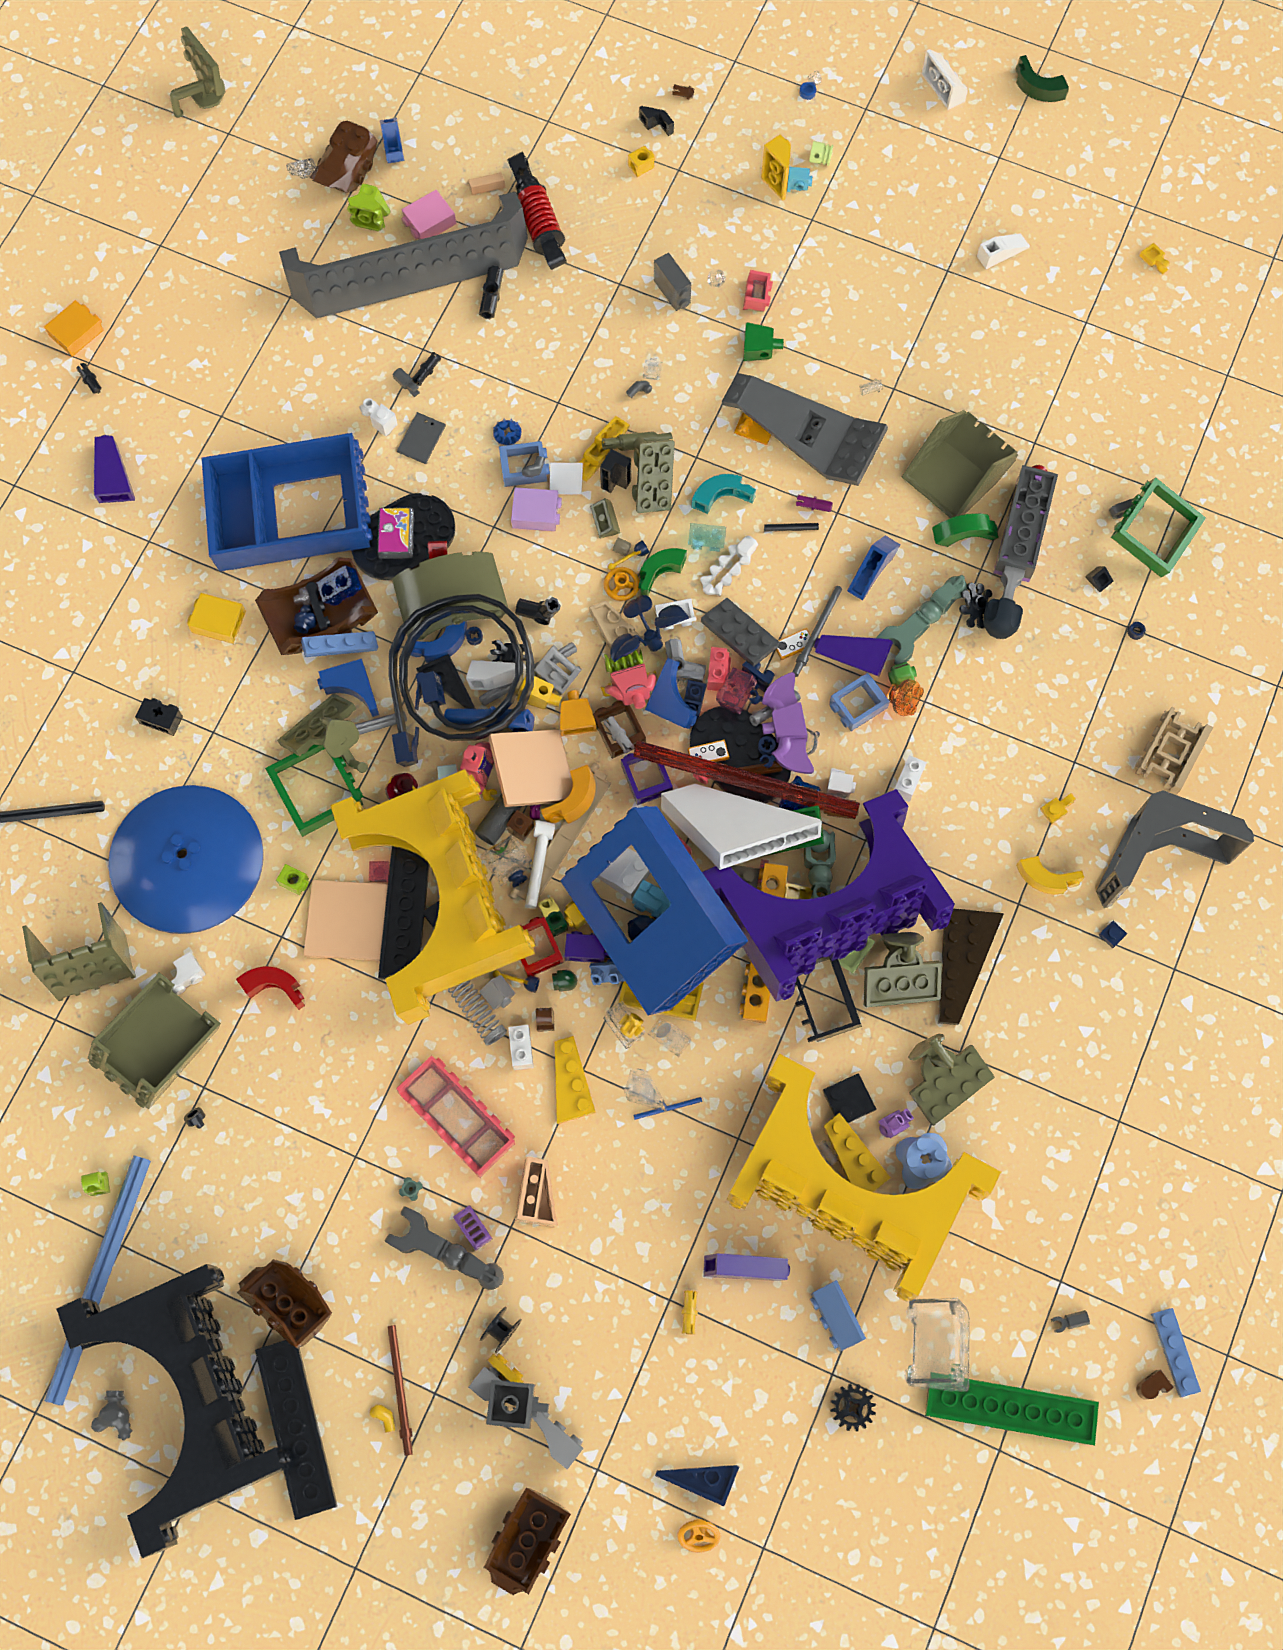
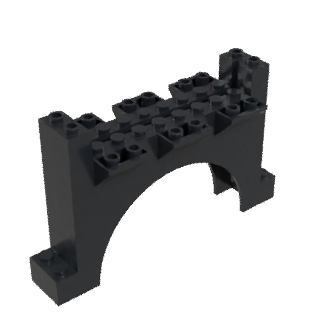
M205 1264L101 1312L96 1301L85 1298H78L56 1308L70 1349L81 1346L82 1350L92 1346L113 1342L134 1346L155 1358L164 1367L179 1392L184 1412V1438L177 1464L161 1490L147 1504L127 1516L141 1559L158 1554L178 1544L177 1539L179 1535L176 1527L172 1526V1522L291 1467L290 1462L292 1458L289 1450L285 1449L284 1446L274 1447L264 1452V1444L261 1439L258 1440L255 1432L258 1430L255 1420L251 1419L250 1416H245L243 1413L245 1405L241 1398L238 1399L242 1396L241 1391L243 1387L239 1378L236 1379L233 1372L236 1370L233 1360L229 1359L228 1356L222 1355L223 1345L219 1339L221 1337L219 1333L221 1327L218 1320L213 1317L212 1311H214L212 1302L210 1299L207 1300L206 1297H201L224 1286L223 1280H225L223 1271L221 1268L218 1269L217 1266Z

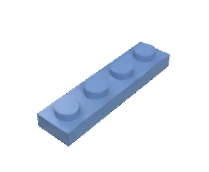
M374 631L302 637L301 639L305 657L371 652L378 649Z
M1173 1308L1152 1313L1151 1315L1178 1396L1185 1397L1201 1392Z

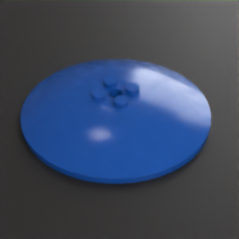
M186 785L172 787L143 800L129 812L120 824L113 838L109 853L108 867L111 885L122 906L144 925L158 931L174 934L201 932L228 920L249 900L262 872L263 842L259 829L250 813L230 795L205 786ZM180 850H187V855L184 858L177 857Z

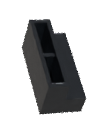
M613 449L609 451L600 466L601 489L609 493L613 491L616 485L627 489L631 482V458Z

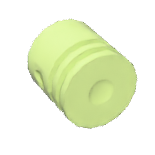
M813 141L809 162L823 163V165L827 164L829 166L834 145L830 146V144L825 145V143Z

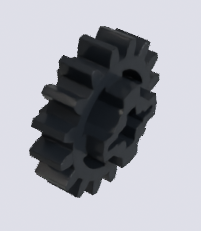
M848 1384L847 1390L841 1386L840 1394L834 1392L837 1399L830 1401V1403L835 1405V1408L830 1409V1412L836 1413L833 1420H840L839 1427L845 1424L846 1430L850 1431L851 1426H853L855 1432H857L860 1425L863 1429L867 1428L866 1421L869 1423L873 1422L870 1415H876V1412L872 1411V1407H875L876 1403L870 1402L874 1396L866 1395L867 1388L861 1391L859 1384L855 1386V1389H853L851 1384ZM850 1393H857L861 1395L862 1398L855 1399L852 1397V1395H850ZM843 1398L844 1406L843 1409L839 1410V1404ZM849 1401H851L852 1404L857 1403V1414H855L854 1411L849 1412L848 1408L851 1407ZM867 1405L866 1414L863 1416V1406ZM847 1416H851L856 1420V1422H848L844 1418Z

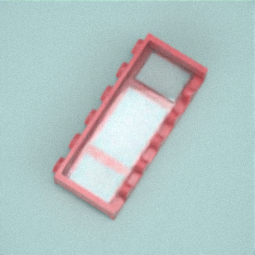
M431 1055L396 1090L481 1179L515 1145V1136L508 1128L504 1130L499 1125L501 1121L494 1114L490 1116L485 1111L487 1109L485 1104L480 1100L476 1101L472 1097L473 1092L467 1086L462 1087L458 1083L460 1079L453 1072L448 1073L444 1069L446 1065L440 1058L435 1059Z

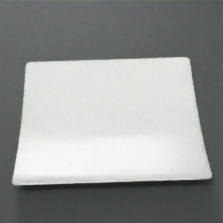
M551 462L549 490H558V494H582L583 463Z

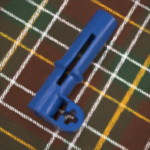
M491 706L489 709L447 708L444 716L450 722L458 725L471 724L490 715L496 708L494 706ZM507 709L497 721L482 728H488L501 722L512 709ZM524 709L507 728H510L512 732L533 731L535 717L529 709Z

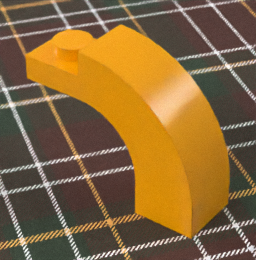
M588 765L570 771L573 787L570 795L565 800L541 809L542 815L547 822L557 823L565 819L570 824L579 819L589 809L595 797L596 783Z

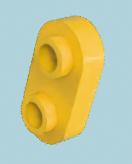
M500 1353L497 1356L492 1354L488 1358V1361L510 1382H524L521 1379L523 1375L515 1367L511 1370L506 1365L508 1361Z

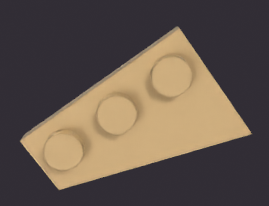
M607 601L589 607V612L610 650L614 640L626 633L632 636L638 635L644 640V636H640L635 631V628L628 624L621 617L622 615Z

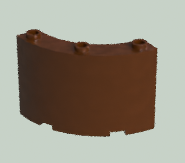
M336 558L333 563L318 574L290 586L264 589L255 599L281 655L302 653V637L353 633L351 629L359 624L361 626L365 625L378 613L351 558ZM309 582H314L320 593L318 601L322 600L325 611H322L324 617L328 616L331 626L321 631L316 618V627L309 630L307 634H302L294 629V616L296 613H299L303 605H310L312 607L306 585Z

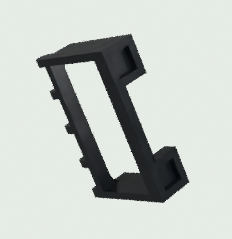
M820 957L816 960V964L829 960L830 957ZM838 958L833 961L830 959L852 1023L818 1034L799 977H797L795 987H798L802 1000L795 1002L796 1007L804 1005L809 1019L801 1021L802 1025L811 1024L814 1036L807 1038L808 1042H819L862 1027Z

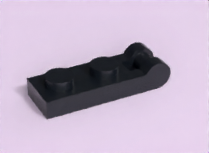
M309 582L306 585V589L320 630L324 631L331 624L328 616L324 617L322 611H325L322 600L318 601L320 593L316 583Z

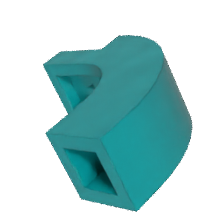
M735 474L716 475L707 479L698 487L692 498L691 508L708 514L713 503L723 496H734L753 504L756 489L749 484H742V476Z

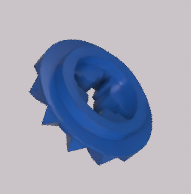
M503 419L501 422L497 421L496 426L493 427V436L502 445L515 444L522 434L518 422L512 419ZM510 427V432H508L505 437L504 430H507V428Z

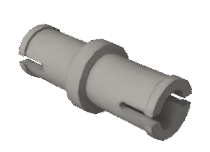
M613 716L607 718L609 722L605 720L604 725L612 734V739L617 741L624 753L630 752L634 745L626 736L625 729L619 726Z

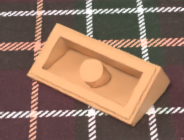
M502 173L468 180L472 195L505 188Z

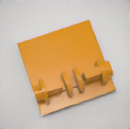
M744 412L742 413L734 434L767 445L771 434Z

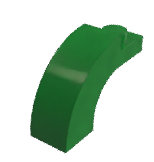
M670 548L650 556L640 569L641 580L638 588L641 589V595L649 596L653 583L659 575L665 572L681 574L687 559V550Z

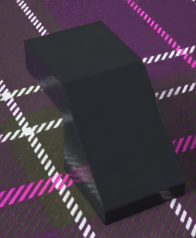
M646 106L639 107V119L647 130L660 125L667 136L674 134V121L665 110Z

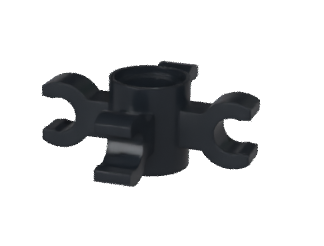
M500 640L492 641V644L497 648L490 650L492 655H497V658L492 660V662L515 663V652L511 643L503 645ZM519 644L522 652H524L523 644Z

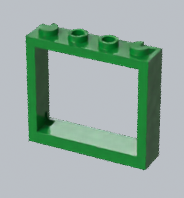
M1155 477L1151 481L1147 480L1141 486V493L1133 498L1131 508L1126 509L1122 515L1124 517L1122 521H1119L1114 526L1115 531L1111 538L1162 578L1172 571L1206 517ZM1152 492L1190 521L1164 561L1127 532V529Z
M314 744L301 756L293 753L265 768L302 837L334 821L332 809L303 823L277 774L324 750L323 745ZM342 756L338 758L331 757L355 801H359L361 805H364L361 800L364 796L359 787L355 789L353 785L355 779L351 772L346 773L344 767L347 765Z

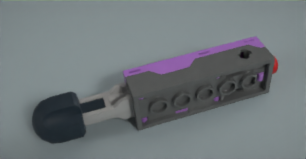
M1022 465L1016 481L994 569V574L1002 575L1001 582L1004 586V591L1000 600L991 599L987 602L983 617L986 631L996 639H1006L1017 632L1021 623L1023 608L1015 604L1013 600L1015 588L1021 585V581L1030 582L1036 568L1058 474L1048 472L1043 465H1034L1032 467Z

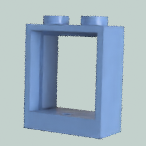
M542 441L499 446L504 487L547 482V475L550 474L548 463L545 464L544 462L540 475L530 478L524 477L522 472L510 473L508 457L539 453V456L547 459V450L542 447Z
M866 673L831 695L829 705L834 713L837 712L841 717L840 720L843 726L853 731L888 709L890 701L870 674ZM862 686L876 705L854 719L840 699Z

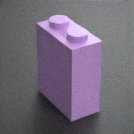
M515 487L511 516L512 528L556 531V525L560 524V514H557L558 508L561 509L562 498L559 497L558 490Z

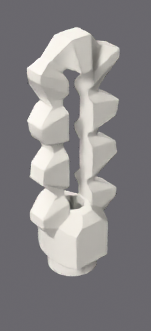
M748 535L738 544L730 545L728 547L730 555H721L719 558L720 565H712L710 567L711 575L700 578L704 593L721 596L723 586L731 585L732 575L738 576L741 574V565L750 564L751 555L758 546L757 541L753 537ZM737 554L740 558L739 562L713 588L710 582L715 579L716 575Z

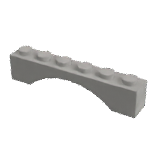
M492 1366L489 1369L483 1367L468 1388L484 1401H489L491 1380L502 1381L499 1378L500 1373ZM509 1398L510 1401H506V1403L513 1406L517 1405L513 1402V1398ZM537 1412V1417H532V1419L544 1433L549 1446L550 1456L568 1470L584 1449L581 1446L583 1442L574 1434L571 1437L564 1432L566 1427L557 1420L555 1423L549 1420V1413Z

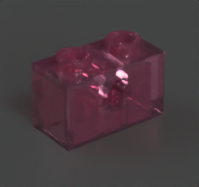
M733 667L731 672L727 674L723 687L717 692L716 701L721 707L741 714L751 695L750 691L754 690L757 684V680L753 675Z

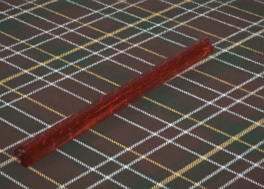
M639 740L636 743L633 757L806 806L813 807L818 805L821 810L856 819L860 802Z

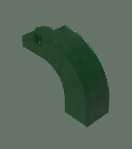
M1026 55L1020 56L1016 65L1018 74L1016 83L1023 93L1042 102H1057L1066 99L1069 86L1064 75L1052 78L1042 77L1034 72Z

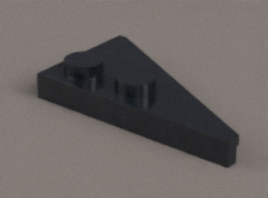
M449 654L416 668L417 673L434 671L440 675L445 694L466 709H476Z

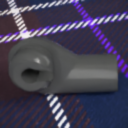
M636 381L626 391V394L630 398H633L638 391H644L648 394L652 391V386L648 381Z

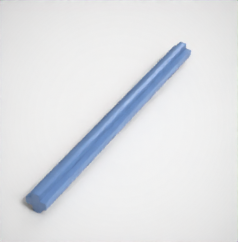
M134 1155L132 1157L82 1298L92 1299L98 1305L100 1304L151 1162L145 1158ZM66 1339L44 1401L63 1406L83 1351L81 1346L70 1349Z

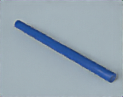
M699 1097L635 1114L634 1119L700 1103L702 1098Z

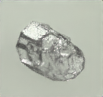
M313 158L287 163L286 165L287 171L292 176H299L302 179L310 177L316 168Z

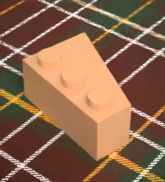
M532 1157L525 1159L515 1221L550 1227L558 1226L548 1160Z

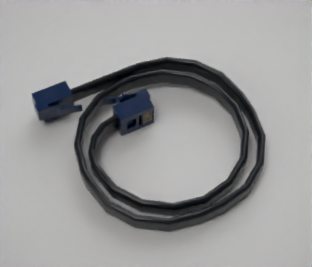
M481 594L454 595L442 598L415 610L398 628L389 650L388 669L398 733L392 735L396 763L403 767L418 763L419 727H415V736L407 732L400 692L409 715L426 732L451 742L484 739L490 734L506 729L524 711L534 687L532 647L522 621L501 601ZM483 602L502 609L515 622L525 652L526 684L517 705L501 722L475 733L447 734L430 727L416 712V710H419V702L422 695L424 703L432 707L435 716L445 726L459 732H472L497 721L514 703L523 681V652L514 631L495 613L473 605L450 606L458 603ZM446 607V608H444V609H442V610H439V611H437V612H435V613H433V614H431V615L425 617V618L423 619V621L409 634V636H408V638H407V641H406V643H405V645H404V648H403V650H402V653H401V655H400V657H399V684H398V679H397L398 653H399V650H400V648H401V645H402V643H403V641H404V638H405L406 634L408 633V631H409L423 616H426V615H428V614H430V613H432V612H434V611H436V610H438V609H440V608ZM476 613L494 620L508 634L515 652V677L507 697L490 715L471 724L458 725L450 722L441 711L440 705L446 704L441 676L434 671L416 674L417 690L414 706L408 689V660L418 638L433 623L452 614Z

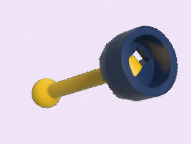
M642 540L635 545L634 552L615 563L608 564V569H614L615 566L634 555L641 557L647 555L649 550L644 541Z
M498 970L492 973L495 978L502 975L505 979L523 983L526 990L536 993L540 978L535 976H529L524 980L502 974Z

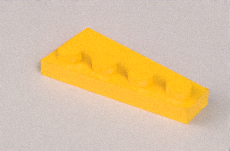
M574 1036L554 1041L557 1124L596 1113Z
M840 1113L823 1125L829 1141L839 1158L841 1167L845 1171L848 1182L864 1190L874 1192L891 1178Z

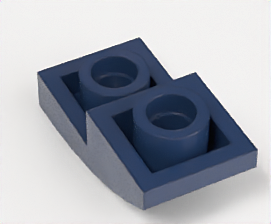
M688 680L684 702L690 708L697 711L696 716L698 719L707 683Z

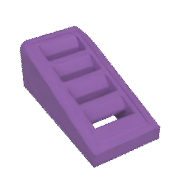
M470 1205L453 1216L475 1251L493 1239ZM470 1212L472 1216L461 1222L460 1219ZM475 1219L476 1223H474L467 1229L464 1227L469 1222ZM477 1226L481 1228L470 1236V1231L475 1229ZM481 1233H484V1234H485V1236H483V1237H482L481 1239H479L478 1241L475 1242V1241L473 1240L474 1238H476V1237H477L478 1235H480Z

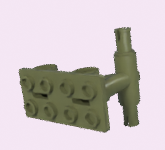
M634 432L620 434L616 438L602 439V442H604L602 443L603 450L617 448L620 451L635 450L633 459L635 466L638 468L637 485L632 487V497L636 502L637 513L671 510L675 442L670 440L673 439L671 432L661 434L656 432Z

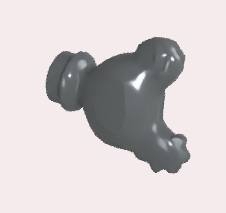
M106 1391L104 1398L108 1403L101 1409L98 1417L92 1421L91 1428L94 1432H102L108 1427H115L119 1433L118 1438H121L123 1441L130 1438V1433L133 1430L130 1429L129 1411L121 1405V1401L125 1398L123 1396L124 1391Z

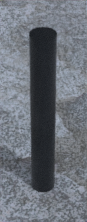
M819 523L764 524V532L819 530Z

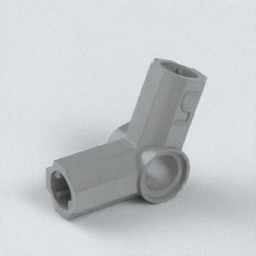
M670 639L666 641L667 658L680 662L679 666L681 669L677 670L676 679L686 678L703 682L706 665L685 661L681 640Z

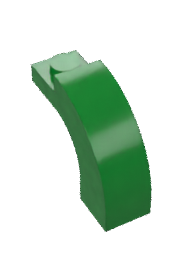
M987 514L960 515L932 527L935 544L945 547L970 537H981L992 541L999 538L995 521L989 519Z

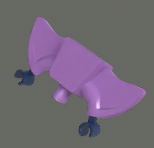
M791 672L775 680L765 691L764 697L760 696L756 690L750 691L752 696H756L755 698H748L752 704L756 705L762 702L763 705H767L772 709V722L762 723L763 734L775 733L776 742L779 743L778 748L772 752L771 756L763 755L760 761L764 762L766 759H769V762L764 765L765 768H770L773 765V761L776 760L778 764L790 771L812 774L814 773V767L806 752L808 734L802 704L796 699L794 693L795 674Z

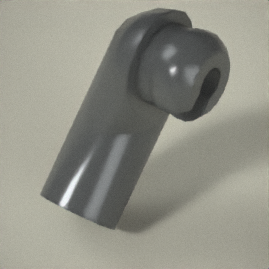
M537 456L533 465L522 469V475L528 478L540 475L545 458Z

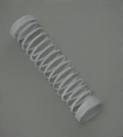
M471 980L461 983L453 991H450L449 988L448 992L452 993L451 997L455 998L456 1003H459V1008H463L462 1012L466 1013V1018H470L469 1022L474 1023L473 1028H477L476 1032L481 1033L480 1037L484 1038L483 1042L486 1045L495 1043L506 1034L507 1030L504 1026L499 1025L487 1036L482 1037L483 1033L498 1024L499 1020L492 1022L483 1031H478L481 1026L496 1017L495 1014L487 1018L479 1026H475L478 1021L488 1016L492 1009L483 1013L477 1020L471 1021L474 1016L487 1009L488 1004L482 1006L472 1016H467L470 1011H473L485 1002V999H482L468 1011H464L465 1007L477 1001L481 994L473 997L464 1006H460L463 1001L477 993L478 989H475L468 993L461 1001H457V998L470 991L474 984L467 986L457 996H453L454 992L465 987Z

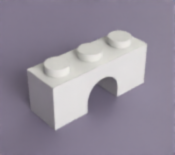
M191 952L186 953L173 962L177 969V975L171 981L175 985L173 992L177 995L182 994L186 990L185 988L191 984L199 983L203 979L202 977L206 975ZM155 973L139 983L140 988L143 989L157 974Z

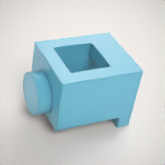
M789 167L787 192H790L791 189L808 191V186L812 187L813 176H809L810 168Z

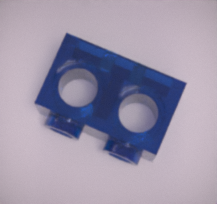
M343 566L317 582L322 601L333 606L341 604L342 600L356 595V592L362 589L356 569L348 566Z

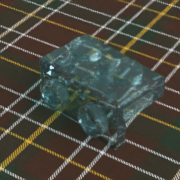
M690 523L688 545H691V549L702 550V546L710 547L709 551L720 552V548L724 549L727 527Z

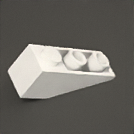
M1021 233L997 236L980 244L977 258L984 268L988 269L1030 248V245Z
M472 660L466 676L470 689L489 691L512 683L515 677V663ZM523 664V679H524L525 676H526V666H525V664Z

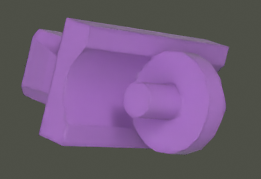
M908 1109L902 1112L897 1110L878 1121L880 1123V1132L884 1137L892 1138L910 1127L908 1122L913 1120L914 1117Z

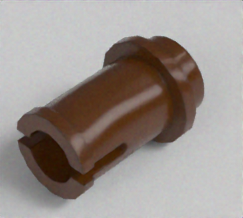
M674 84L673 96L686 97L687 100L693 99L694 88L692 86L686 87Z

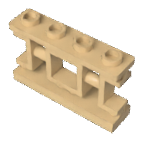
M1171 707L1168 712L1165 710L1160 718L1162 724L1154 729L1151 735L1154 739L1152 742L1148 741L1143 751L1146 754L1144 758L1140 757L1135 767L1138 769L1135 774L1139 775L1141 773L1143 777L1147 778L1152 771L1166 778L1167 781L1164 788L1171 789L1170 793L1177 795L1184 786L1214 727L1208 724L1203 726L1201 722H1198L1193 729L1178 721L1181 712L1174 711L1175 708ZM1172 718L1170 726L1178 730L1177 734L1175 735L1167 731L1164 737H1162L1161 735L1167 723ZM1197 732H1199L1200 734L1191 751H1189L1192 743L1184 740V735L1187 734L1194 738ZM1167 740L1184 748L1178 759L1162 752ZM1154 748L1157 749L1154 757L1162 761L1160 766L1151 762L1146 768L1145 765ZM1181 763H1184L1175 782H1173L1172 780L1176 774L1168 771V766L1171 765L1178 769Z

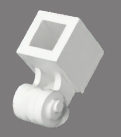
M371 398L365 399L363 404L359 406L361 413L364 416H370L372 426L384 436H387L398 425L395 413L383 404L379 406Z

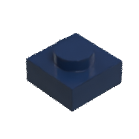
M1114 920L1099 934L1112 949L1127 935Z

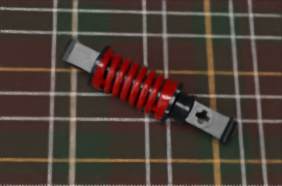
M522 151L508 158L507 161L517 182L515 186L516 194L523 208L525 223L531 236L534 250L537 253L545 254L547 264L553 270L567 263L561 249L565 242V236L551 207L545 186L540 184L538 179L532 175L528 160Z

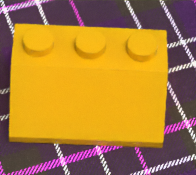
M779 134L764 145L761 179L784 200L786 197L791 144Z

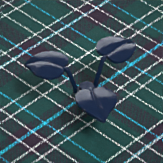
M640 595L636 599L631 600L623 609L624 615L627 618H634L639 615L647 631L644 633V640L638 635L632 636L629 633L615 639L610 650L613 662L615 663L619 658L635 651L639 647L640 642L645 647L648 646L652 652L660 650L663 647L659 628L677 624L689 619V616L679 605L667 606L659 612V617L655 618L656 631L649 628L643 616V613L649 611L652 607L651 598L647 595Z

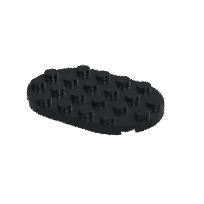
M414 493L403 496L382 508H409L408 552H378L380 510L370 515L371 523L368 524V529H371L372 532L370 547L351 550L354 561L359 569L372 578L392 580L393 577L408 568L413 570L420 567L419 563L429 560L428 542L447 541L448 549L454 539L456 526L453 513L443 500L434 495L428 496L422 495V493Z
M729 705L718 706L703 713L692 727L690 747L725 740L729 759L699 767L706 769L712 774L711 779L723 792L765 804L780 796L787 787L791 771L782 767L780 772L728 780L726 776V770L768 763L769 759H766L764 762L760 761L763 755L758 750V743L763 737H771L775 741L776 750L779 746L776 738L772 734L764 735L762 724L754 726L749 719L752 714L742 708ZM765 742L762 748L766 747L765 749L769 750L771 744L768 745V742Z

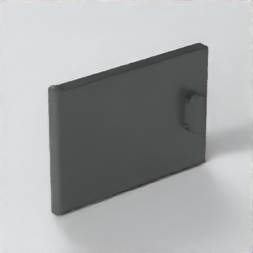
M417 412L396 452L427 464L446 424Z

